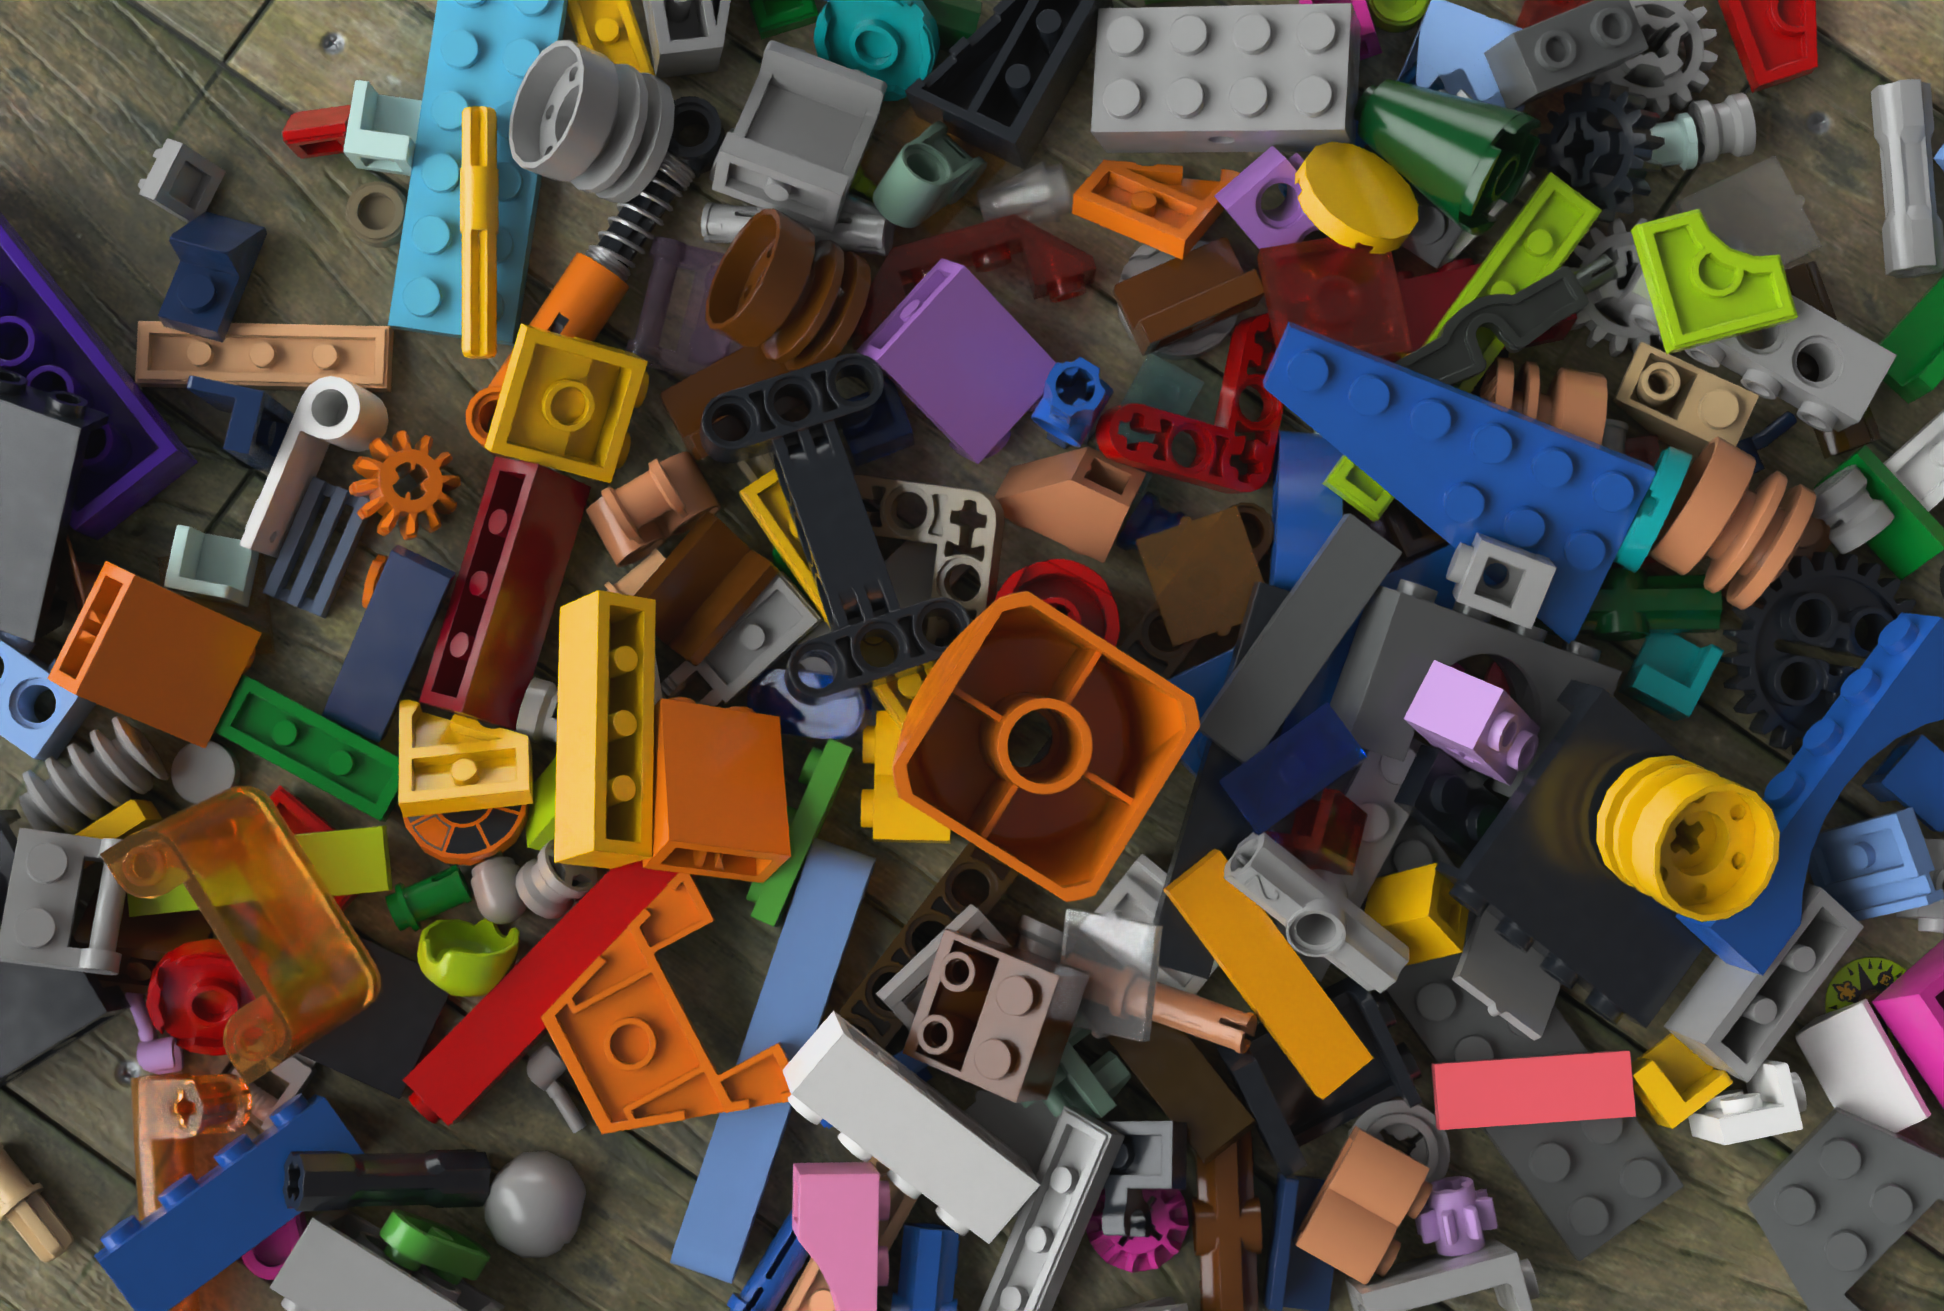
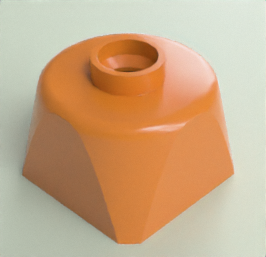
M1029 591L1013 593L999 597L975 618L946 648L929 672L912 701L903 724L892 766L894 783L899 798L1065 902L1082 900L1095 896L1200 728L1199 714L1193 696ZM1028 712H1039L1047 720L1052 731V743L1047 755L1040 762L1031 766L1017 767L1012 765L1008 755V739L1013 726Z

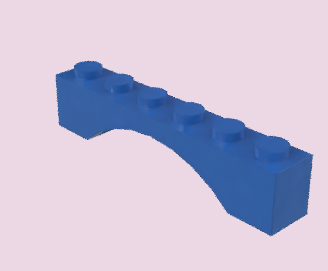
M1901 612L1896 619L1886 625L1878 637L1877 646L1860 669L1854 671L1841 686L1840 696L1822 720L1816 722L1806 732L1802 747L1785 770L1778 773L1768 783L1763 800L1772 809L1780 832L1779 860L1768 886L1749 907L1722 920L1701 922L1680 914L1675 916L1726 964L1762 976L1801 925L1803 889L1811 852L1823 822L1843 788L1870 758L1892 741L1925 724L1944 720V619L1942 617Z

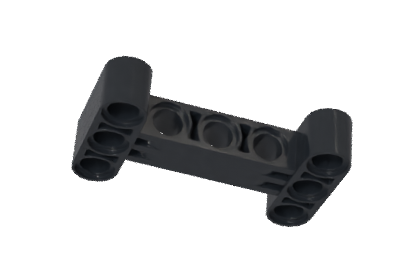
M859 353L841 355L722 393L712 398L706 405L700 426L701 445L706 454L715 461L726 464L737 463L769 453L832 631L798 645L786 665L784 679L788 692L798 702L809 706L823 705L933 667L948 646H936L926 640L922 631V623L928 617L938 616L947 620L954 629V639L971 623L970 616L965 608L957 601L945 597L932 598L902 609L900 608L838 433L840 429L859 424L868 419L876 410L884 387L883 372L874 360ZM844 377L858 378L867 386L869 396L858 402L845 400L838 393L835 383ZM785 396L797 397L805 403L809 414L800 421H787L777 414L774 409V403ZM731 415L738 417L744 422L748 433L738 441L729 442L722 440L715 434L712 424L722 416ZM868 637L883 638L893 649V663L886 667L871 666L861 655V642ZM810 657L823 659L832 669L833 679L831 684L824 688L807 686L798 675V664Z

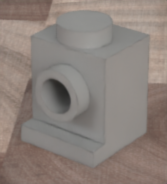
M1477 532L1471 546L1462 542L1457 546L1449 564L1446 579L1456 583L1452 594L1457 602L1532 629L1557 568L1548 557L1528 552ZM1493 563H1500L1507 568L1505 579L1496 585L1486 583L1483 580V573L1486 567Z

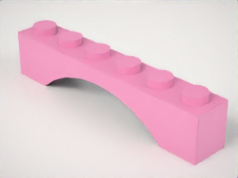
M871 1162L793 1163L792 1229L798 1241L819 1266L829 1286L835 1310L877 1311V1287L887 1286L889 1280L887 1246H878L879 1221L889 1220L890 1187L888 1180L879 1181L880 1174Z

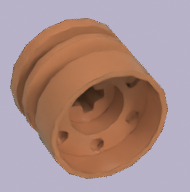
M1501 356L1495 358L1487 369L1482 385L1475 394L1476 396L1602 445L1608 400L1607 379L1603 374L1561 367L1556 372L1547 394L1541 393L1540 369L1536 362L1526 361L1522 365L1514 385V363L1512 359Z
M1717 436L1704 447L1688 468L1679 492L1648 556L1680 575L1689 573L1705 556L1710 557L1711 561L1704 579V588L1714 594L1731 580L1726 594L1727 602L1743 610L1750 607L1761 596L1769 584L1773 583L1781 575L1793 558L1803 539L1805 527L1813 512L1817 497L1814 491L1802 484L1793 487L1783 497L1788 479L1786 475L1779 471L1770 474L1752 491L1748 487L1756 465L1755 457Z

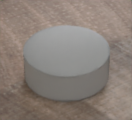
M209 741L206 748L190 743L183 747L174 758L171 768V779L176 791L187 801L195 804L214 805L225 801L236 790L240 780V765L235 754L228 747L220 743Z

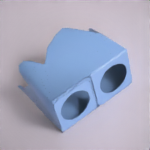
M1431 0L1396 81H1399L1400 77L1417 61V86L1429 88L1439 76L1444 84V90L1449 94L1456 95L1462 89L1476 101L1506 108L1484 53L1512 33L1522 30V28L1498 19L1486 17L1484 14L1446 0ZM1525 105L1515 110L1523 112Z

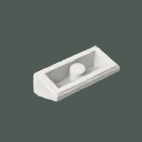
M1867 999L1815 1017L1796 1033L1795 1037L1798 1045L1834 1108H1841L1894 1133L1925 1120L1931 1115Z

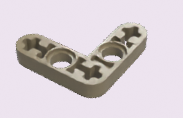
M853 474L861 498L882 499L880 512L866 510L875 536L937 544L931 599L940 597L953 599L961 604L966 611L976 610L977 617L994 602L1005 523L1004 510L999 500L991 493L977 489ZM881 487L886 488L884 496L882 494ZM908 492L919 494L927 505L926 519L921 526L915 529L905 527L897 516L896 508L898 501ZM973 501L977 502V512L986 515L987 523L985 527L974 529L971 548L984 546V557L973 553L954 555V544L958 546L968 545L969 525L959 523L960 511L970 510ZM879 517L881 518L882 526L877 524ZM961 564L972 566L978 572L981 580L979 593L969 601L957 598L950 588L949 579L951 573ZM938 616L928 617L926 640L933 645L944 646L945 638L955 636L953 627L944 618Z

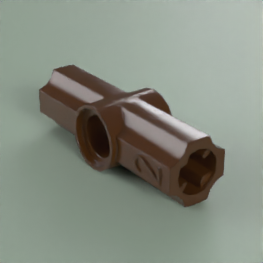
M1251 1130L1207 1165L1203 1163L1195 1152L1197 1197L1192 1198V1233L1195 1257L1199 1256L1200 1311H1259L1256 1255L1262 1252V1221L1259 1197L1254 1195V1156Z

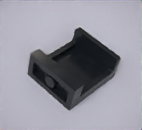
M1349 976L1324 989V992L1374 1059L1324 1100L1314 1094L1262 1022L1257 1024L1254 1037L1245 1034L1244 1039L1251 1041V1045L1246 1053L1240 1054L1231 1048L1222 1045L1216 1046L1247 1111L1257 1123L1255 1127L1268 1153L1284 1177L1308 1166L1299 1147L1362 1115L1371 1107L1397 1096L1402 1097L1410 1108L1422 1103L1413 1083L1414 1080L1422 1077L1420 1069L1406 1044L1401 1042L1395 1045L1388 1028L1396 1025L1397 1021L1387 1000L1382 993L1376 990L1369 993Z

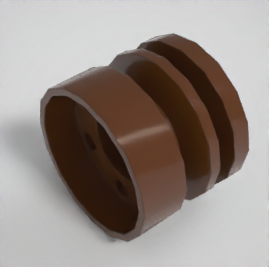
M775 208L763 209L752 217L740 230L722 257L711 282L706 300L705 320L710 329L744 347L756 348L761 344V349L768 360L774 363H784L789 371L804 368L835 358L842 351L853 334L865 308L871 286V268L863 257L852 251H843L839 244L832 240H819L815 243V236L809 227Z

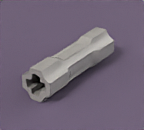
M1907 79L1878 85L1871 91L1874 137L1880 146L1885 222L1882 227L1885 275L1894 276L1895 278H1915L1939 273L1944 270V237L1942 221L1937 214L1931 147V138L1934 132L1931 83L1922 82L1921 79Z

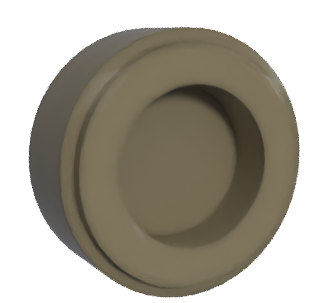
M374 181L363 184L348 199L346 205L348 226L358 239L369 246L376 248L393 246L401 241L407 199L399 189L389 183Z

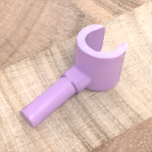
M127 992L125 996L131 1006L130 1010L138 1028V1036L141 1041L137 1045L139 1065L144 1070L157 1075L181 1071L184 1067V1056L182 1048L176 1045L177 1039L172 1036L158 1039L157 1030L152 1025L143 995Z

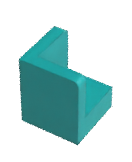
M1650 633V636L1645 639L1618 692L1674 722L1688 718L1692 714L1724 650L1714 644L1700 648L1674 633Z

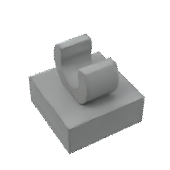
M167 138L163 147L156 149L153 154L156 161L146 179L141 178L138 183V187L141 189L139 195L180 220L189 223L206 212L226 171L183 143Z

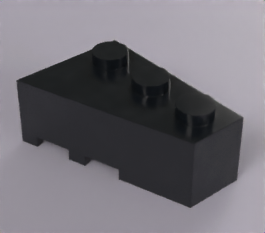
M1112 0L1000 1L993 8V16L968 39L963 36L949 49L951 55L924 80L919 77L905 90L917 118L931 125L940 120L949 127L947 133L1025 170L1096 44L1098 8H1114Z

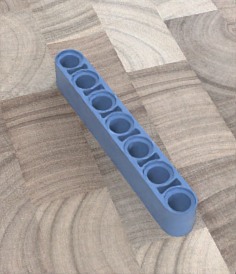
M815 837L796 887L737 1064L778 1042L781 1043L791 1061L821 1026L874 869L876 857ZM789 1102L719 1114L673 1249L670 1263L730 1284L733 1283L793 1109Z

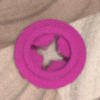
M1103 1189L1086 1228L1089 1241L1095 1251L1106 1263L1131 1273L1159 1269L1180 1251L1189 1227L1185 1199L1179 1190H1142V1195L1146 1202H1148L1151 1196L1155 1197L1150 1205L1152 1208L1150 1212L1152 1224L1154 1225L1153 1228L1160 1235L1158 1238L1151 1233L1149 1237H1127L1122 1244L1119 1241L1123 1236L1103 1234L1102 1214L1105 1207V1189Z

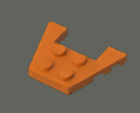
M678 873L663 891L628 925L621 935L598 956L541 1016L601 1134L789 1102L788 1097L791 1093L782 1070L790 1060L781 1043L778 1042L734 1067L719 1073L657 957L659 950L716 921L692 874Z

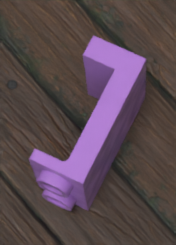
M943 258L939 260L856 350L857 353L870 357L878 364L883 374L951 441L949 446L957 454L977 464L984 458H989L998 453L1008 442L1011 435L1010 429L1026 412L1036 409L1044 396L1045 381L1056 364L1047 352L964 265Z

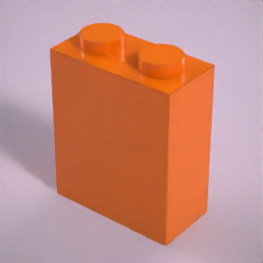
M105 561L47 679L79 697L206 748L241 675L248 671L254 661L255 647L262 632Z
M686 697L660 698L654 705L652 857L643 860V868L764 883L791 857L780 717L755 713L753 709L744 706L721 708L696 704L694 700Z

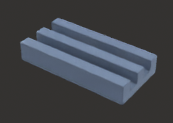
M313 476L262 593L326 619L369 518L360 519L357 511L370 502V500L363 496L356 497L350 495L348 490ZM325 496L331 498L290 591L286 589L287 583ZM345 505L353 507V512L315 599L312 600L305 597Z

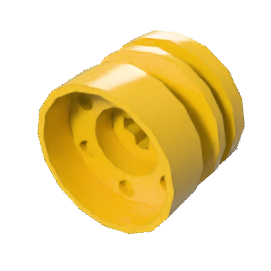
M1674 755L1648 757L1626 769L1607 790L1597 815L1596 842L1604 864L1625 884L1635 887L1643 894L1652 896L1657 902L1674 912L1701 922L1727 919L1749 907L1768 886L1779 860L1780 832L1773 811L1755 791L1720 777L1717 773L1707 770L1696 763Z

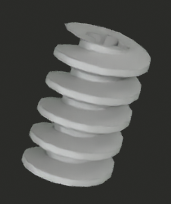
M118 715L111 719L116 738L112 741L97 729L89 733L94 752L88 754L75 742L67 746L72 763L71 766L66 768L53 756L47 758L45 764L49 774L48 780L43 781L30 769L24 772L22 775L27 792L19 796L22 810L33 829L64 834L67 831L75 835L87 827V817L97 821L107 815L110 808L109 803L119 807L131 799L130 788L140 794H145L153 789L152 774L158 779L168 780L169 775L166 767L144 734Z

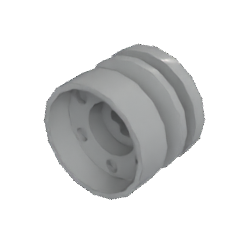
M571 40L555 41L545 48L528 68L517 91L509 125V145L512 158L523 169L555 181L571 182L578 190L586 193H595L599 198L612 203H626L643 192L655 177L667 154L674 128L675 104L671 89L661 78L647 72L640 73L636 68L628 64H614L606 55Z

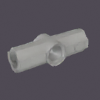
M1254 832L1237 845L1234 854L1225 864L1224 879L1286 927L1288 943L1294 950L1305 956H1324L1368 992L1376 990L1382 993L1397 981L1401 970L1409 962V947L1348 899L1346 884L1338 875L1327 870H1311L1267 834L1257 835Z

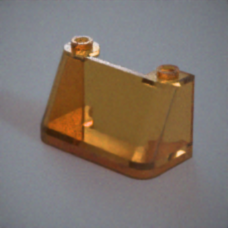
M242 785L228 788L127 836L100 853L117 883L127 893L135 897L153 899L169 893L184 884L254 994L255 1000L239 1009L229 1018L223 1036V1045L226 1053L246 1086L357 1016L376 1000L381 987V976L377 965L274 802L264 791L253 786Z

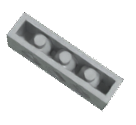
M1639 263L1616 304L1630 312L1628 317L1636 326L1649 333L1661 335L1641 264ZM1793 295L1792 298L1798 318L1792 322L1762 329L1763 346L1761 349H1754L1748 346L1743 341L1741 335L1685 350L1689 356L1702 364L1711 367H1719L1721 364L1742 376L1741 384L1760 397L1770 400L1779 397L1799 409L1796 413L1799 419L1809 426L1825 432H1831L1833 429L1839 432L1860 422L1896 357V354ZM1799 352L1810 355L1817 362L1819 376L1816 382L1809 381L1800 374L1797 368Z

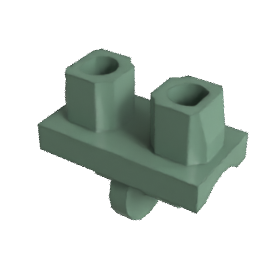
M1080 1006L1048 1099L1042 1100L1055 1118L1062 1113L1064 1106L1077 1107L1094 1118H1102L1117 1106L1112 1098L1120 1092L1131 1078V1073L1118 1056L1111 1051L1102 1054L1089 1066L1084 1063L1073 1046L1094 1030L1090 1019ZM1036 1101L1020 1103L1024 1108H1027Z

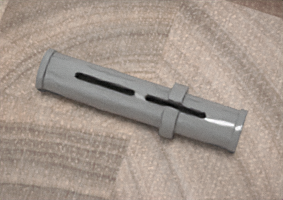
M707 202L701 216V234L705 236L704 242L732 243L735 236L746 223L764 208ZM841 212L832 234L802 223L809 227L814 234L815 243L819 240H832L839 244L843 251L888 256L892 249L894 225L882 215Z

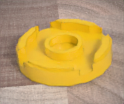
M1328 142L1315 146L1295 173V184L1299 183L1302 189L1298 195V200L1304 213L1320 231L1343 246L1355 249L1358 243L1366 246H1374L1369 253L1385 254L1399 249L1418 222V203L1410 185L1396 169L1382 158L1356 145Z

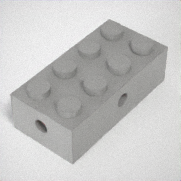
M1352 3L1098 8L1091 133L1106 153L1265 152L1271 146L1275 147L1279 152L1312 151L1315 146L1328 142L1355 145L1357 120L1354 119V112L1358 103L1361 25Z

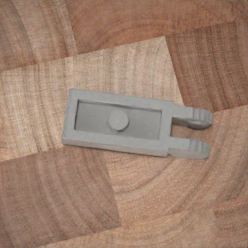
M779 570L774 579L699 665L693 666L685 660L660 683L662 696L664 699L677 697L700 673L713 690L703 699L696 702V704L722 707L724 703H731L824 619L784 571Z

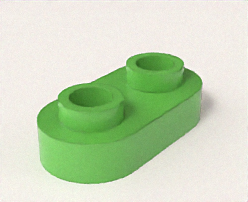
M393 1209L379 1232L381 1238L388 1243L383 1252L391 1260L415 1272L424 1264L440 1278L456 1285L460 1283L463 1277L477 1280L491 1257L485 1248L463 1233L447 1225L400 1209Z

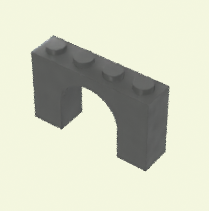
M1400 579L1397 590L1379 585L1364 607L1320 730L1322 733L1404 762L1415 729L1404 720V717L1433 661L1436 660L1447 666H1452L1464 658L1487 654L1502 670L1509 687L1510 697L1540 727L1537 734L1538 748L1531 764L1524 771H1518L1512 785L1509 786L1491 777L1486 782V788L1511 797L1570 716L1571 712L1562 706L1557 699L1571 679L1604 688L1612 696L1615 692L1622 671L1598 663L1602 653L1601 650L1572 640L1569 644L1564 640L1561 649L1544 643L1548 634L1546 630L1535 626L1529 629L1513 622H1509L1507 630L1489 624L1492 618L1491 614L1456 600L1452 610L1434 604L1438 591L1404 579Z

